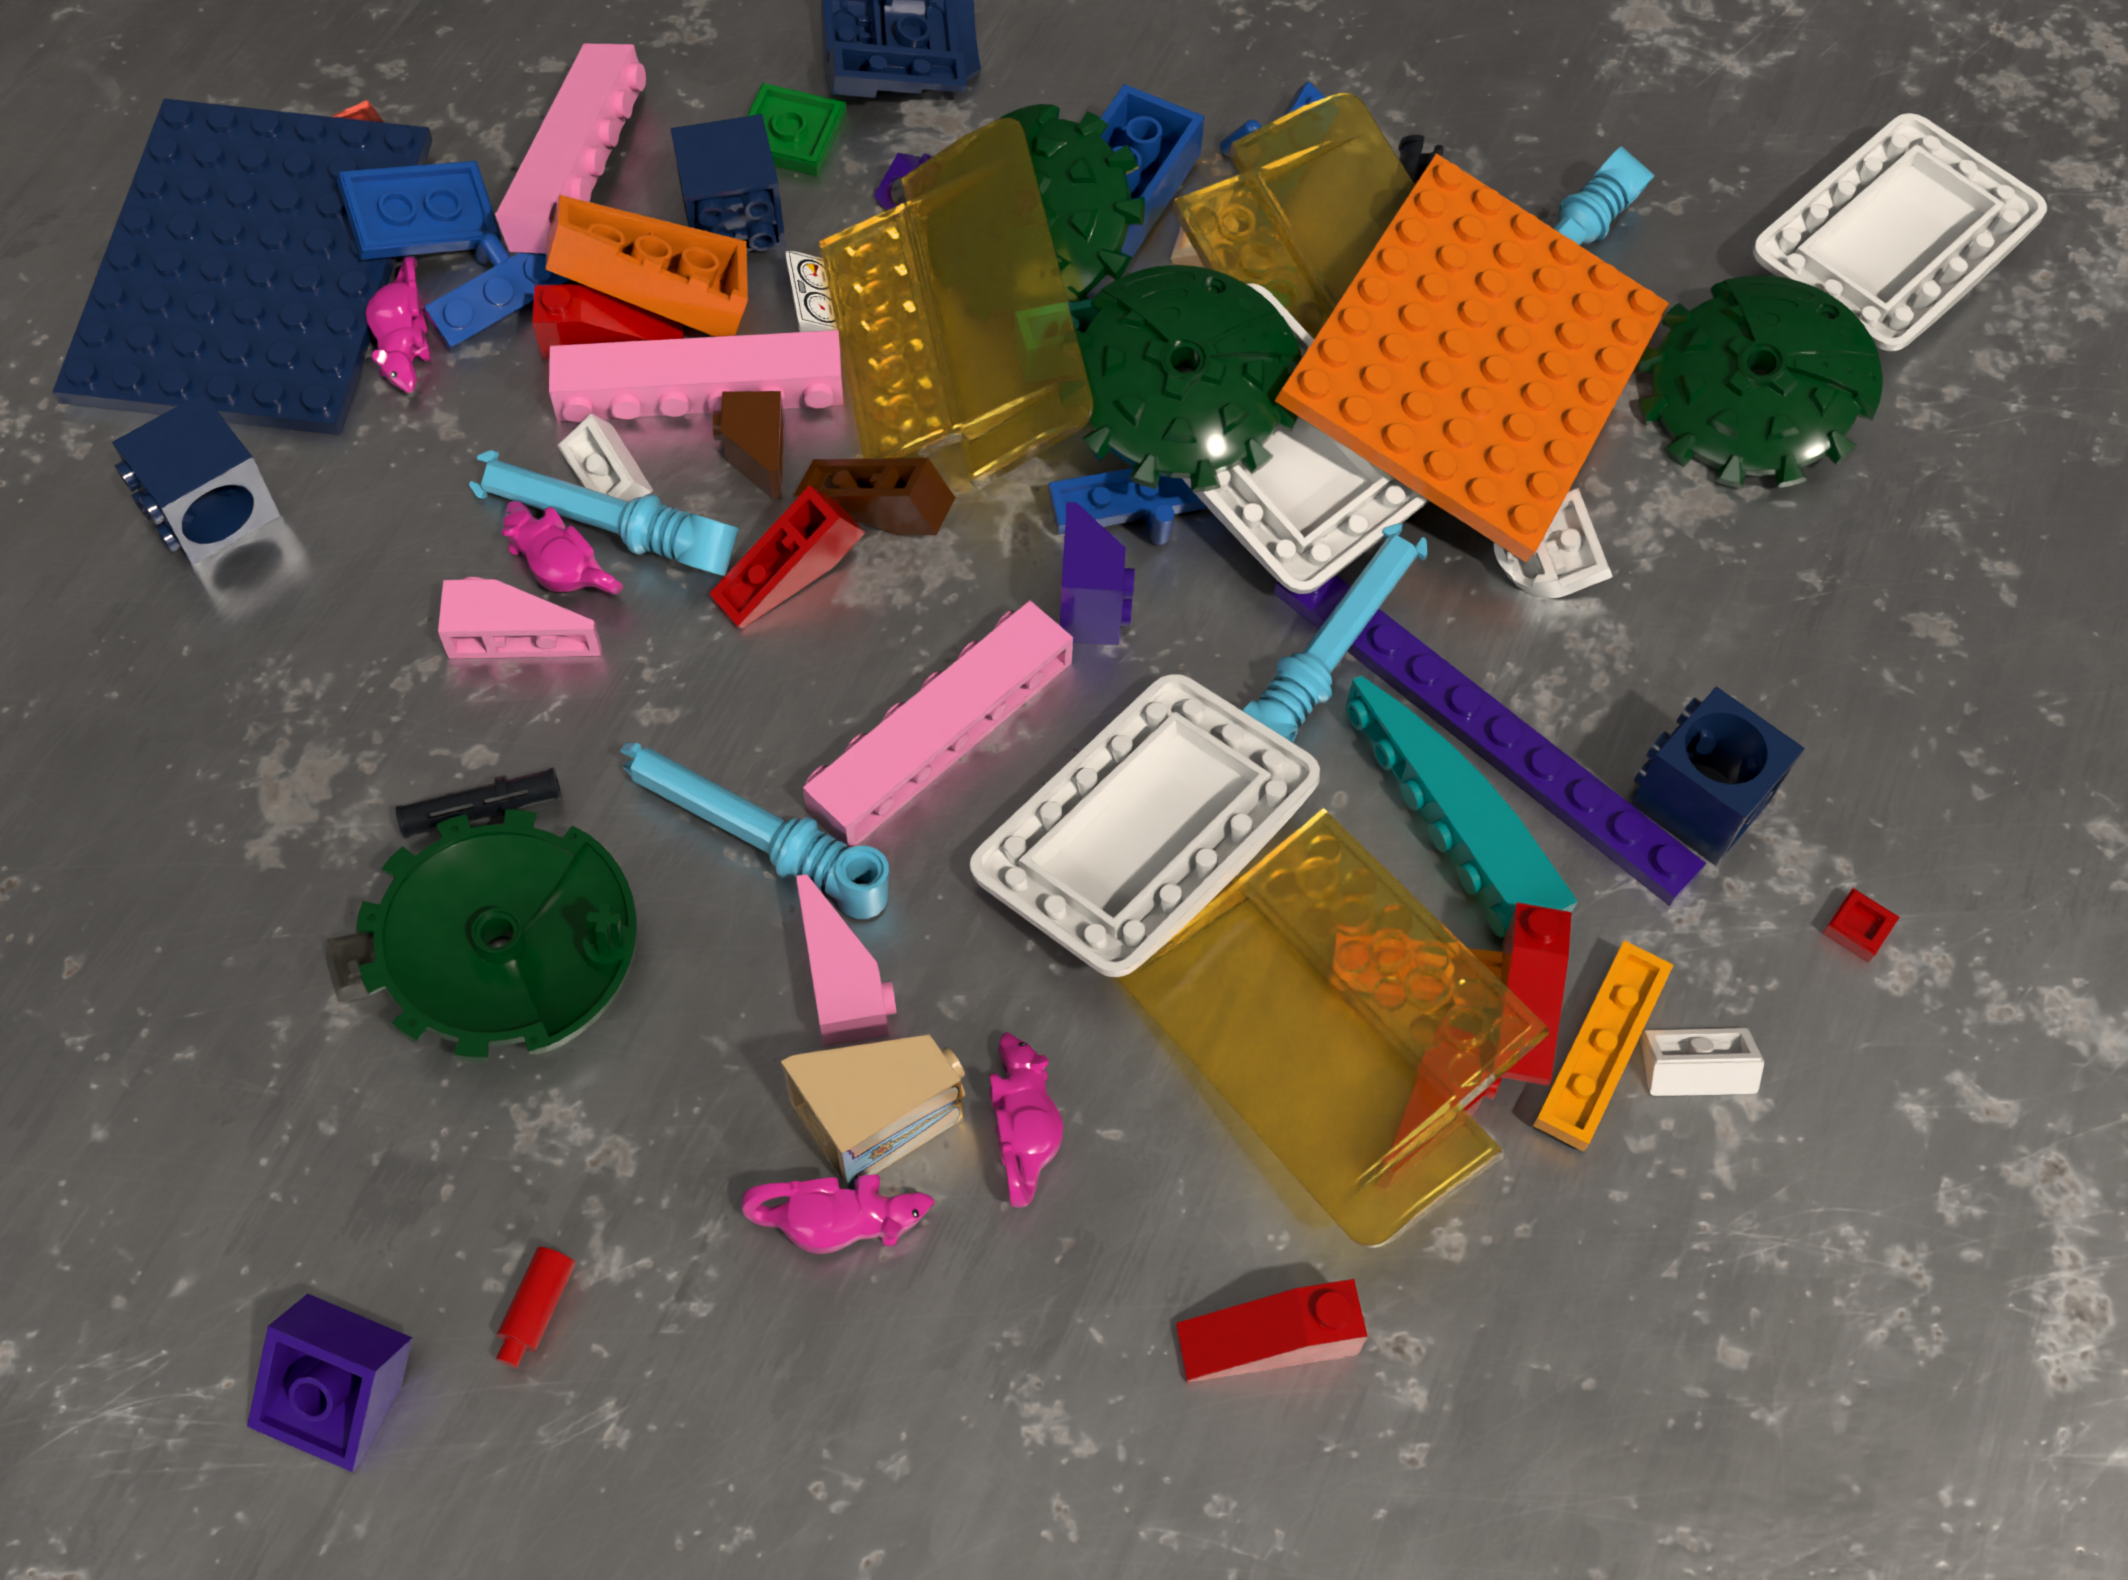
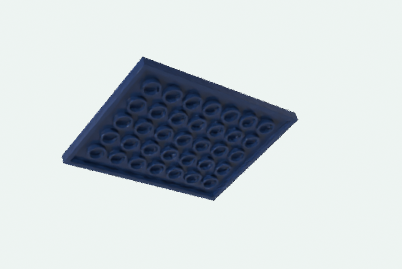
M163 99L52 391L58 402L61 404L162 415L203 392L227 423L341 435L372 337L366 317L367 304L380 288L388 285L396 257L361 260L337 183L338 172L425 165L433 141L429 127Z

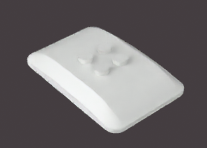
M1912 113L1901 114L1895 117L1764 230L1754 243L1753 255L1762 267L1776 277L1800 281L1832 295L1859 318L1868 330L1877 348L1886 351H1897L1909 345L1935 323L2030 234L2045 216L2047 204L2038 192L1927 118Z
M1247 284L1262 294L1284 317L1298 342L1303 358L1314 339L1267 289L1257 284ZM1184 365L1174 366L1181 373L1193 372L1191 368ZM1299 416L1292 431L1277 425L1271 437L1263 445L1274 455L1264 467L1251 475L1244 464L1241 463L1217 474L1221 485L1219 489L1194 492L1276 580L1289 591L1298 594L1311 593L1320 588L1380 541L1384 536L1382 531L1385 527L1403 523L1429 502L1428 499ZM1182 478L1191 488L1190 478Z
M1179 674L1163 676L1153 682L976 849L970 861L973 879L979 886L1097 972L1109 977L1128 975L1140 967L1191 921L1273 838L1318 786L1320 767L1317 760L1310 753L1191 678Z

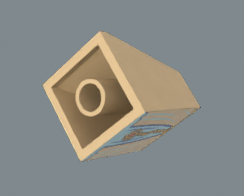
M930 1034L796 1054L781 1061L791 1105L847 1189L852 1190L854 1188V1181L858 1177L876 1175L963 1120L962 1098L966 1094L961 1084V1078L965 1076V1072L953 1051L949 1047L940 1050Z

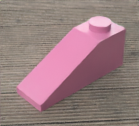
M466 577L462 580H443L438 634L448 659L602 655L601 642L595 621L496 579Z
M807 874L796 876L823 1046L889 1035L887 1015L897 1014L892 981L881 983L876 960Z

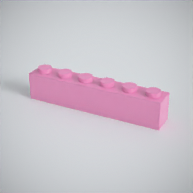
M584 43L495 214L509 252L546 254L547 239L559 195L590 202L591 192L599 176L604 173L605 163L613 147L618 144L619 134L626 120L632 115L633 105L640 91H643L645 88L646 72L643 64L638 61L634 44Z
M839 330L550 346L549 394L557 422H582L590 414L601 419L620 418L628 420L636 417H678L684 414L713 413V411H721L722 391H781L783 409L825 408L828 406L844 405Z
M1031 600L1016 612L1014 610L1007 612L999 619L992 632L980 642L975 640L969 643L961 651L957 661L943 672L936 671L931 674L923 683L920 691L906 703L899 702L891 707L884 716L883 721L868 734L861 733L848 744L844 754L829 766L822 765L809 776L805 786L802 787L806 812L831 836L836 838V841H842L848 847L857 846L1072 664L1073 637Z

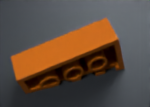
M559 195L547 239L545 270L714 337L736 336L748 302L746 241Z

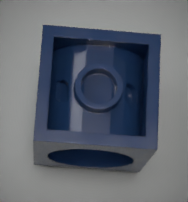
M759 114L670 128L688 227L746 241L747 253L786 247L779 183L763 115Z
M203 392L112 442L122 460L114 465V467L131 492L138 489L137 492L131 495L135 504L148 521L152 519L156 525L161 523L155 529L170 552L173 554L181 549L192 565L199 563L281 516L253 456Z
M1716 686L1703 702L1696 697L1693 698L1678 717L1676 723L1679 726L1673 733L1669 734L1664 731L1654 742L1646 755L1649 760L1643 765L1633 782L1639 785V788L1631 802L1632 806L1715 866L1719 864L1773 800L1805 749ZM1693 764H1701L1717 770L1731 784L1720 783L1706 777Z

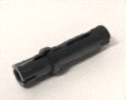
M553 767L546 771L508 779L506 775L495 777V783L449 793L405 806L399 805L395 810L400 832L403 838L406 839L413 835L438 830L437 824L467 814L468 821L470 822L499 814L505 816V809L519 810L553 800H562L556 771ZM523 790L529 791L528 793L511 796L492 802H485V800L500 797ZM472 803L474 805L436 816L430 815V813Z

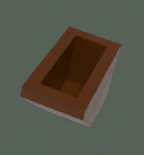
M722 391L721 411H713L714 440H722L725 460L771 499H782L785 419L781 391Z

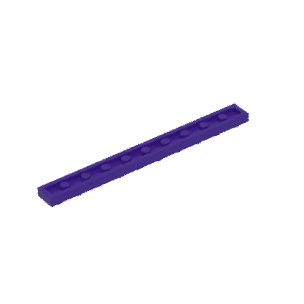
M1335 575L1317 590L1306 594L1291 592L1278 581L1274 594L1316 628L1320 629L1351 586ZM1377 610L1347 652L1668 906L1673 904L1707 864L1382 610Z

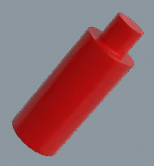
M537 1247L497 1331L496 1336L503 1340V1344L496 1356V1361L517 1369L525 1351L536 1352L576 1265L573 1259L553 1249Z

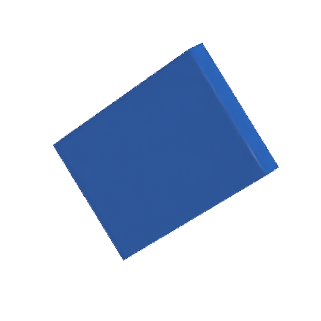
M477 161L338 172L337 183L361 260L477 249L481 238L488 233L496 235L501 241L502 237Z

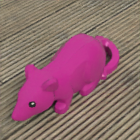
M412 256L404 258L396 280L380 288L371 297L366 308L368 326L378 342L379 350H375L372 353L373 362L377 363L381 368L378 373L406 393L413 392L417 386V375L413 367L414 359L420 357L424 362L431 361L430 348L425 334H429L427 317L422 311L425 304L421 299L416 281L415 268L417 260Z
M511 501L507 504L502 535L508 537L509 552L514 555L522 553L527 557L531 572L542 587L555 592H573L584 587H596L614 596L623 590L622 583L615 580L613 576L603 571L594 557L595 552L582 535L572 525L565 528L561 517L553 507L549 506L545 509V516L543 518L536 519L521 502Z
M1006 1032L1001 1036L998 1047L1006 1077L1003 1080L997 1073L989 1074L991 1085L989 1096L992 1109H996V1138L1001 1164L1006 1168L1010 1205L1012 1207L1024 1208L1032 1202L1035 1196L1040 1170L1056 1156L1063 1141L1064 1127L1060 1112L1046 1093L1045 1082L1047 1081L1048 1074L1044 1068L1049 1063L1048 1058L1045 1055H1038L1028 1043Z
M865 1175L858 1177L854 1181V1190L840 1189L838 1178L836 1177L759 1185L747 1189L743 1193L741 1205L744 1216L750 1221L762 1226L780 1228L800 1249L815 1254L836 1252L859 1239L881 1237L884 1245L893 1246L897 1243L900 1235L914 1227L935 1202L931 1196L919 1192L903 1193L893 1197L879 1195L880 1176ZM788 1196L789 1199L787 1202L774 1207L761 1205L764 1201L773 1198Z

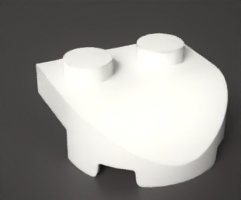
M1579 488L1567 493L1536 553L1527 563L1494 542L1496 558L1507 577L1525 592L1538 597H1563L1613 577Z

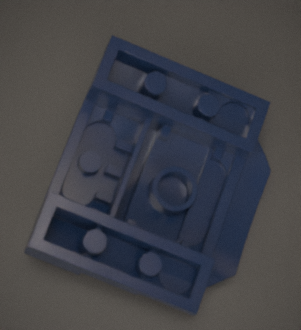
M821 0L824 62L831 94L876 98L877 90L921 94L922 89L966 93L967 81L980 74L981 65L976 39L974 0Z

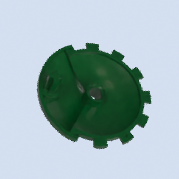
M1037 104L1014 110L989 123L976 133L949 165L940 182L932 206L929 226L930 252L936 274L944 287L951 291L960 284L973 298L966 312L977 320L989 324L994 312L1016 317L1014 330L1017 331V313L1089 299L1087 294L1099 284L1106 274L1117 280L1125 272L1132 257L1121 252V249L1125 242L1129 225H1143L1145 198L1131 199L1127 175L1139 169L1134 153L1127 144L1118 151H1113L1101 138L1109 125L1097 115L1087 111L1080 123L1065 119H1058L1060 108L1052 104ZM1030 207H1032V209H1031V211L1029 212V214L1024 217L1026 211H1027Z
M1166 265L1142 269L1113 281L1094 296L1091 306L1099 313L1092 320L1085 333L1070 328L1066 335L1062 354L1077 358L1075 382L1060 383V395L1065 412L1080 408L1086 423L1092 431L1082 437L1080 441L1096 459L1101 461L1109 452H1112L1121 460L1134 466L1129 480L1141 486L1157 489L1160 476L1190 478L1192 492H1206L1221 487L1217 476L1218 473L1243 463L1252 475L1273 458L1274 455L1263 445L1271 437L1277 425L1292 431L1298 419L1296 414L1277 403L1275 399L1301 361L1302 355L1290 326L1272 303L1258 291L1232 276L1208 268L1190 265ZM1184 365L1191 368L1193 372L1181 373L1174 366Z
M1775 276L1736 277L1714 284L1710 289L1713 298L1701 303L1689 311L1683 304L1678 303L1665 314L1662 324L1671 330L1664 338L1659 349L1646 346L1640 358L1638 372L1653 374V396L1640 398L1639 406L1646 424L1658 420L1662 422L1666 431L1674 440L1664 447V451L1683 467L1694 457L1707 465L1719 469L1715 482L1719 484L1743 488L1745 475H1775L1778 488L1793 486L1807 480L1802 470L1803 467L1816 462L1825 455L1837 465L1852 453L1857 445L1847 439L1846 435L1852 429L1857 417L1873 421L1880 404L1883 381L1881 361L1875 343L1864 324L1847 306L1819 288L1800 281ZM1752 370H1764L1768 374L1757 375Z
M505 809L504 824L470 828L467 814L437 824L436 827L442 839L429 845L416 856L404 846L395 852L381 868L382 872L394 878L386 890L380 904L362 902L356 926L357 933H374L373 947L376 961L359 965L358 968L369 996L386 988L395 1004L402 1010V1013L391 1022L394 1028L413 1043H418L425 1032L429 1031L444 1039L457 1042L454 1056L459 1060L485 1062L488 1060L489 1046H503L525 1042L529 1054L547 1053L566 1044L593 1025L610 1007L626 982L632 967L637 943L636 910L628 881L611 854L597 840L573 825L562 838L548 831L534 828L537 812ZM498 936L512 938L506 945L501 947L488 946V943Z

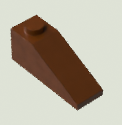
M929 458L813 459L793 495L797 499L811 485L836 500L854 521L896 535H937L956 498Z

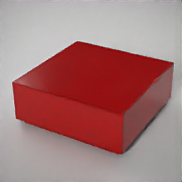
M1852 888L1822 934L1869 963L1900 917Z

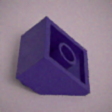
M1067 502L1060 626L1073 637V643L1119 645L1121 626L1131 625L1135 568H1125V546L1077 502Z
M306 1294L267 1327L247 1427L350 1472H354L360 1466L402 1387L413 1337L311 1294Z

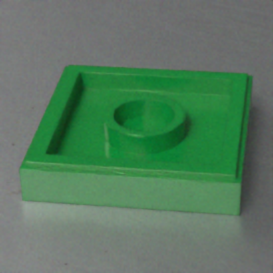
M762 83L747 116L763 115L775 167L819 177L845 119L847 110L846 102Z

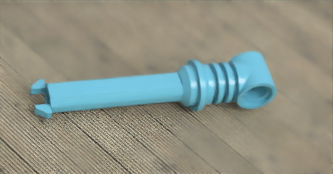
M1620 146L1579 193L1570 194L1561 201L1558 215L1559 222L1553 229L1572 239L1578 245L1600 242L1607 236L1609 224L1639 196L1655 175L1624 147Z
M493 450L477 455V460L487 463L481 484L472 481L469 483V486L479 498L486 499L487 494L491 493L542 510L551 506L560 516L620 534L622 541L634 554L641 555L646 552H655L660 556H666L673 560L677 559L680 563L726 576L740 529L738 527L693 513L689 514L683 510L679 511L674 507H667L662 504L660 498L653 494L636 497L629 502L499 461V452Z
M1398 523L1385 527L1382 531L1383 537L1386 538L1385 542L1303 652L1292 653L1290 657H1281L1275 665L1277 674L1274 680L1267 686V690L1263 691L1259 700L1251 701L1242 711L1293 743L1297 736L1298 728L1301 727L1305 718L1312 712V708H1315L1318 703H1326L1331 697L1332 690L1330 686L1333 683L1331 672L1416 557L1423 561L1426 559V538L1422 537L1414 547L1413 544L1398 536L1402 531V524Z
M627 742L620 749L621 753L634 759L633 761L628 759L623 765V769L631 776L634 782L767 852L771 864L776 866L778 876L787 879L807 874L819 890H825L826 894L836 899L839 909L844 914L855 919H869L884 910L888 902L889 863L885 855L878 849L870 846L848 847L846 843L836 841V838L833 836L825 835L823 831L819 830L817 821L811 817H805L802 820L793 818L785 821L648 747L641 749V745L638 743ZM863 880L870 882V883H868V884H856V883H853V882H856V881H863Z

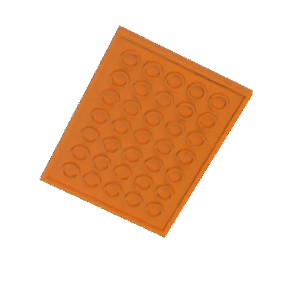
M1436 153L1275 401L1527 563L1536 553L1670 303Z

